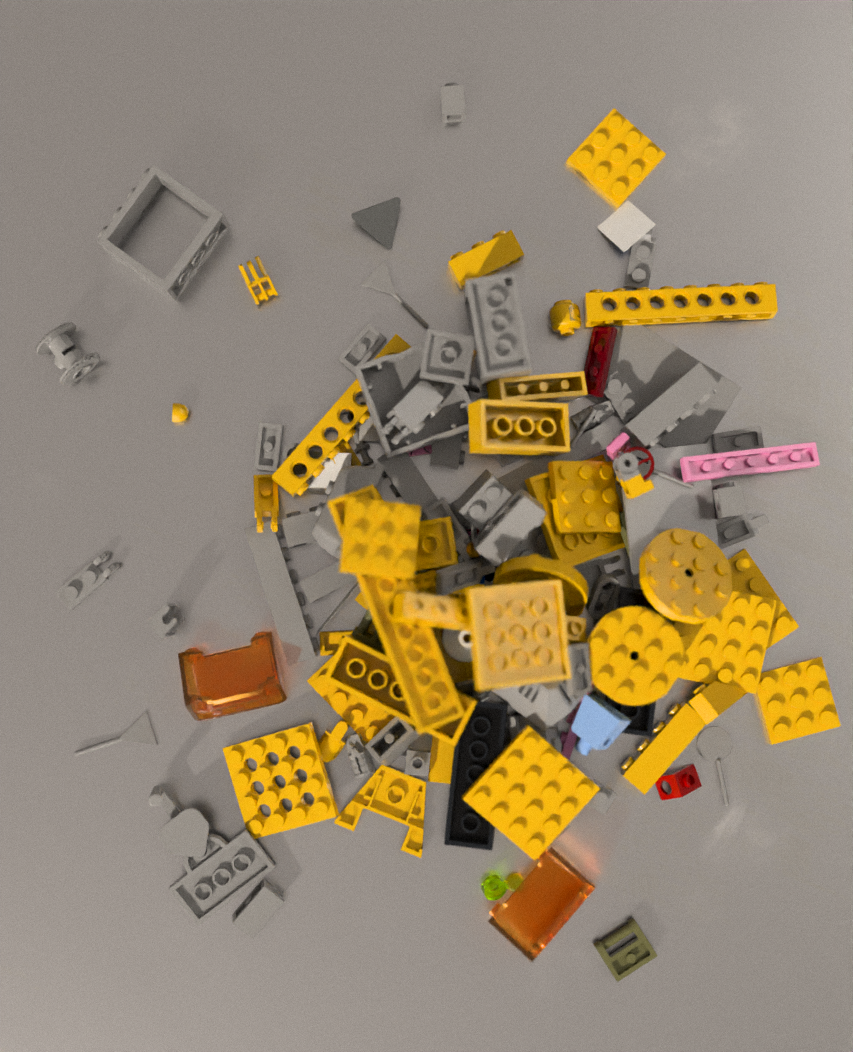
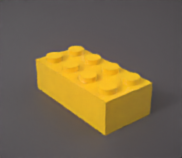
M480 399L468 405L470 453L558 456L570 452L569 411L567 403Z

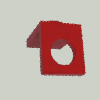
M690 764L673 774L663 775L655 782L661 800L684 797L702 786L694 764ZM663 781L670 784L672 788L671 793H667L663 789Z

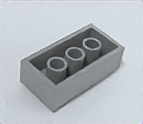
M699 362L621 429V432H625L630 437V442L633 446L650 449L661 440L659 437L661 433L666 435L680 424L677 421L678 418L684 420L698 408L695 405L697 402L701 405L716 393L714 388L719 383Z
M486 469L458 498L454 506L478 530L482 531L514 494ZM540 525L534 527L529 532L524 543L518 544L512 550L511 559L529 556L530 554L541 556L548 549Z

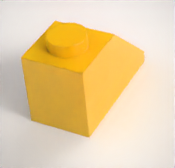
M714 681L708 687L704 683L693 691L696 696L688 702L707 725L748 692H744L733 685Z

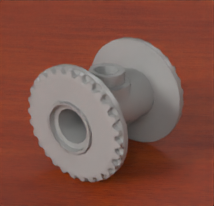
M72 322L61 324L50 331L39 341L35 349L38 355L54 353L55 365L60 369H66L60 378V382L63 385L72 384L83 378L100 360L98 353L95 352L84 356L75 347V344L70 339L76 330V325Z

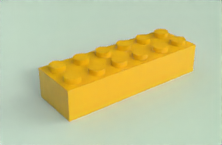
M345 635L324 680L414 725L387 654L351 635ZM456 688L455 690L465 716L427 731V733L453 746L458 743L478 702L477 699Z

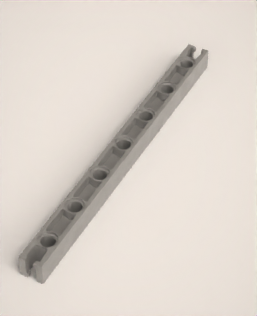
M606 422L581 435L574 448L587 456L579 461L587 460L603 452L615 439ZM540 456L499 477L498 480L514 495L520 488L528 491L525 480L549 472L548 463L554 461V456ZM457 500L451 502L449 505L462 524L468 522L454 506ZM425 516V517L421 518L420 521L429 520V519H428L427 516ZM340 561L299 583L309 602L313 603L357 580L355 574L339 572Z

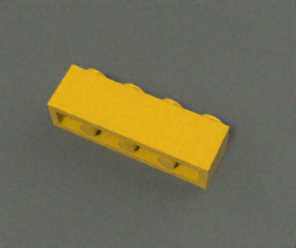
M584 371L498 378L487 384L489 400L556 402L575 400L588 395Z
M683 701L680 704L675 703L668 711L669 717L664 722L661 720L652 730L654 732L649 740L645 738L638 745L636 755L633 758L628 757L621 765L622 771L620 773L644 795L706 725L698 713Z

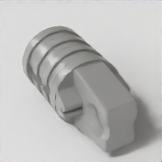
M605 400L592 406L590 405L581 412L570 416V420L577 433L594 408L597 409V413L584 432L600 425L613 415L615 411L610 401Z
M355 733L347 736L345 740L348 757L351 761L355 778L375 773L376 770L373 766L371 755L365 748L366 743L361 734Z

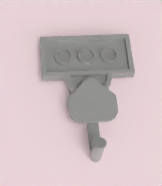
M156 785L152 789L148 798L149 804L154 807L161 805L171 818L170 821L161 827L159 839L169 853L183 856L184 867L187 871L185 875L169 886V890L198 926L275 868L273 861L247 828L226 842L218 835L208 834L209 823L196 808H186L181 812L161 786Z

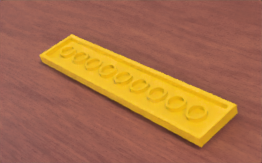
M374 484L327 502L341 540L346 498L352 497L380 501ZM355 574L417 733L422 734L465 716L431 627L393 621L395 596L405 591L417 593L412 580Z

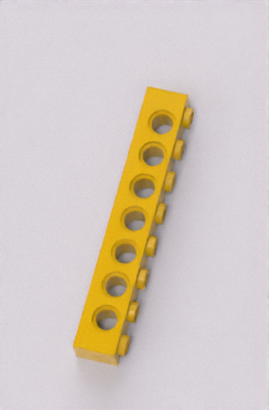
M757 282L753 285L734 283L730 286L710 284L707 287L699 288L696 285H687L674 289L672 286H664L656 290L641 287L634 291L617 288L612 292L594 289L589 291V293H585L583 300L585 327L773 319L778 312L776 285L768 284L767 282ZM745 297L753 298L755 304L748 303ZM721 298H728L732 305L724 304ZM698 299L706 300L708 306L700 305ZM681 300L685 306L678 307L674 301ZM633 302L638 308L630 309L627 303ZM650 302H659L661 304V308L652 307ZM610 303L615 309L611 311L606 310L603 304Z
M395 334L374 359L401 353L411 348V346ZM357 379L271 476L272 480L293 498L297 494L301 496L310 486L307 483L312 476L317 478L325 469L323 466L324 462L328 458L333 460L341 450L338 446L344 440L348 442L356 433L354 428L360 422L363 425L371 416L367 404L360 405L355 400L358 395L362 394ZM344 412H350L354 418L351 422L345 423L340 419V415ZM327 430H335L338 433V437L333 441L327 440L324 436ZM314 447L320 448L323 452L322 456L317 459L310 457V449ZM298 465H303L307 469L306 474L302 477H298L293 473L294 468Z
M407 591L395 596L393 621L470 632L467 600ZM565 615L568 645L586 642V618Z

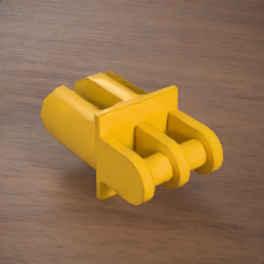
M256 256L254 258L264 277L259 278L251 260L246 263L255 279L252 283L243 265H238V268L255 303L258 305L259 301L263 299L267 301L269 296L273 294L277 296L278 294L260 257ZM270 284L271 288L265 291L263 286ZM260 288L262 292L255 295L254 291Z
M436 570L414 576L413 585L417 593L437 594Z
M340 720L333 731L326 729L319 740L318 745L323 762L334 760L346 744L343 736L348 730L349 725L345 720Z

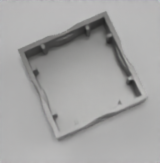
M425 342L413 345L401 353L386 355L354 367L355 375L387 460L469 431L468 405L471 404L468 393L463 385L448 383L450 386L443 394L444 399L438 404L441 409L432 418L427 415L423 420L426 424L416 434L412 431L395 445L392 440L401 432L395 425L385 435L381 432L390 422L386 415L420 381H432L419 378Z

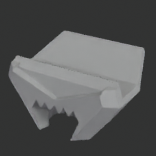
M566 679L493 689L495 695L543 732L568 715L585 695H567Z

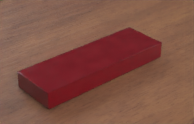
M593 326L584 368L588 393L585 396H604L618 331L615 327Z

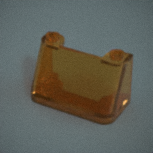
M258 632L251 638V645L215 654L205 655L203 651L197 648H190L185 652L178 653L185 707L195 720L208 721L276 705L287 699L272 632Z
M553 847L549 850L546 848L537 858L539 860L537 866L502 905L498 902L489 912L492 917L488 922L531 962L536 959L598 886Z

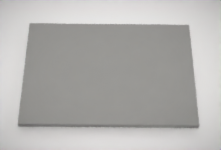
M625 325L620 328L616 335L608 377L618 371L645 409L700 361L643 325ZM701 362L719 383L714 388L716 393L701 405L697 402L695 405L698 408L684 420L678 418L677 421L680 424L666 435L661 433L659 435L661 440L658 444L664 448L706 444L742 387ZM584 396L595 404L607 400L605 396Z
M707 443L647 449L654 458V469L683 479L680 465L682 457L708 454ZM652 473L646 480H651L654 489L633 499H627L622 488L633 589L642 588L640 584V556L643 549L663 531L680 528L699 532L711 539L719 547L711 479L690 482L694 484V487L690 488Z

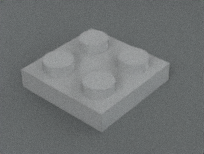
M427 328L419 378L468 386L475 336Z

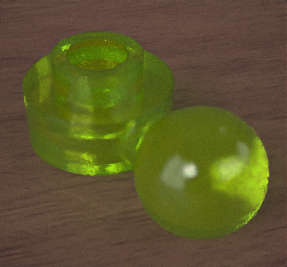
M511 873L507 876L506 880H503L499 875H491L482 882L481 890L488 900L495 901L503 897L507 889L511 892L521 891L525 882L524 878L518 873Z

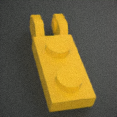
M273 474L253 475L257 533L263 532L264 529L262 517H272V532H278V484L272 480L271 476Z

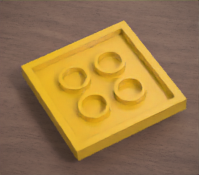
M613 108L567 159V163L619 208L664 159L666 153Z
M551 461L548 463L556 534H605L621 532L612 461Z
M347 497L339 572L414 580L421 505Z
M815 657L761 672L756 696L771 745L841 726L822 657Z

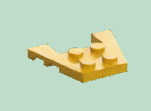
M380 765L338 815L334 823L354 831L361 812L365 808L408 825L409 829L401 850L421 858L426 781L404 774L405 772L390 766Z

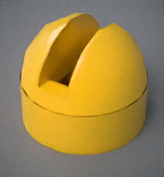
M173 403L172 422L186 420L189 414L188 408L183 404Z

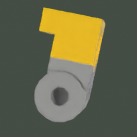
M632 453L618 454L613 460V468L627 499L636 498L654 489L650 479L643 480L637 468L638 460Z

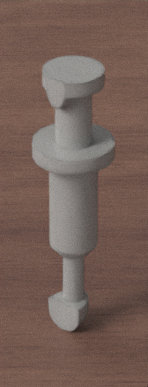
M351 413L347 415L348 420L351 422L354 418ZM355 427L356 433L353 436L357 446L355 453L361 454L364 461L362 462L363 466L371 465L374 462L367 452L370 446L365 444V441H359L360 428Z

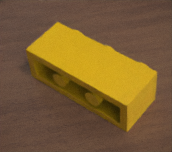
M505 230L499 231L492 236V240L486 243L484 241L477 242L471 247L472 250L466 253L460 251L450 257L451 260L448 261V268L460 291L465 289L466 280L492 276L523 260L524 253L512 230L505 232Z

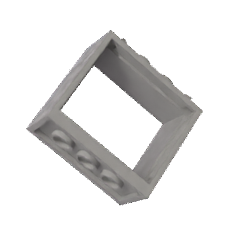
M153 164L150 169L148 168L144 171L137 188L134 187L130 190L123 207H119L114 212L113 220L109 226H105L100 231L97 242L113 257L176 301L228 230L230 224L222 212ZM163 185L209 217L164 280L118 248L119 244Z
M515 272L466 280L464 300L470 335L475 336L474 350L477 351L475 364L478 380L483 385V389H487V384L498 378L529 376L532 367ZM523 359L526 360V365H527V366H525V367H524V364H523Z

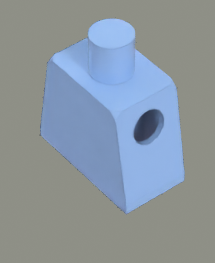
M585 694L571 727V730L580 737L575 749L585 756L589 754L592 747L596 750L607 749L629 725L631 720L597 694Z

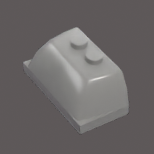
M376 462L374 467L359 465L343 467L339 471L335 482L330 480L325 490V493L328 494L326 502L320 501L315 515L319 517L312 530V535L318 544L332 556L340 559L342 540L327 502L372 484L376 488L384 471V465Z

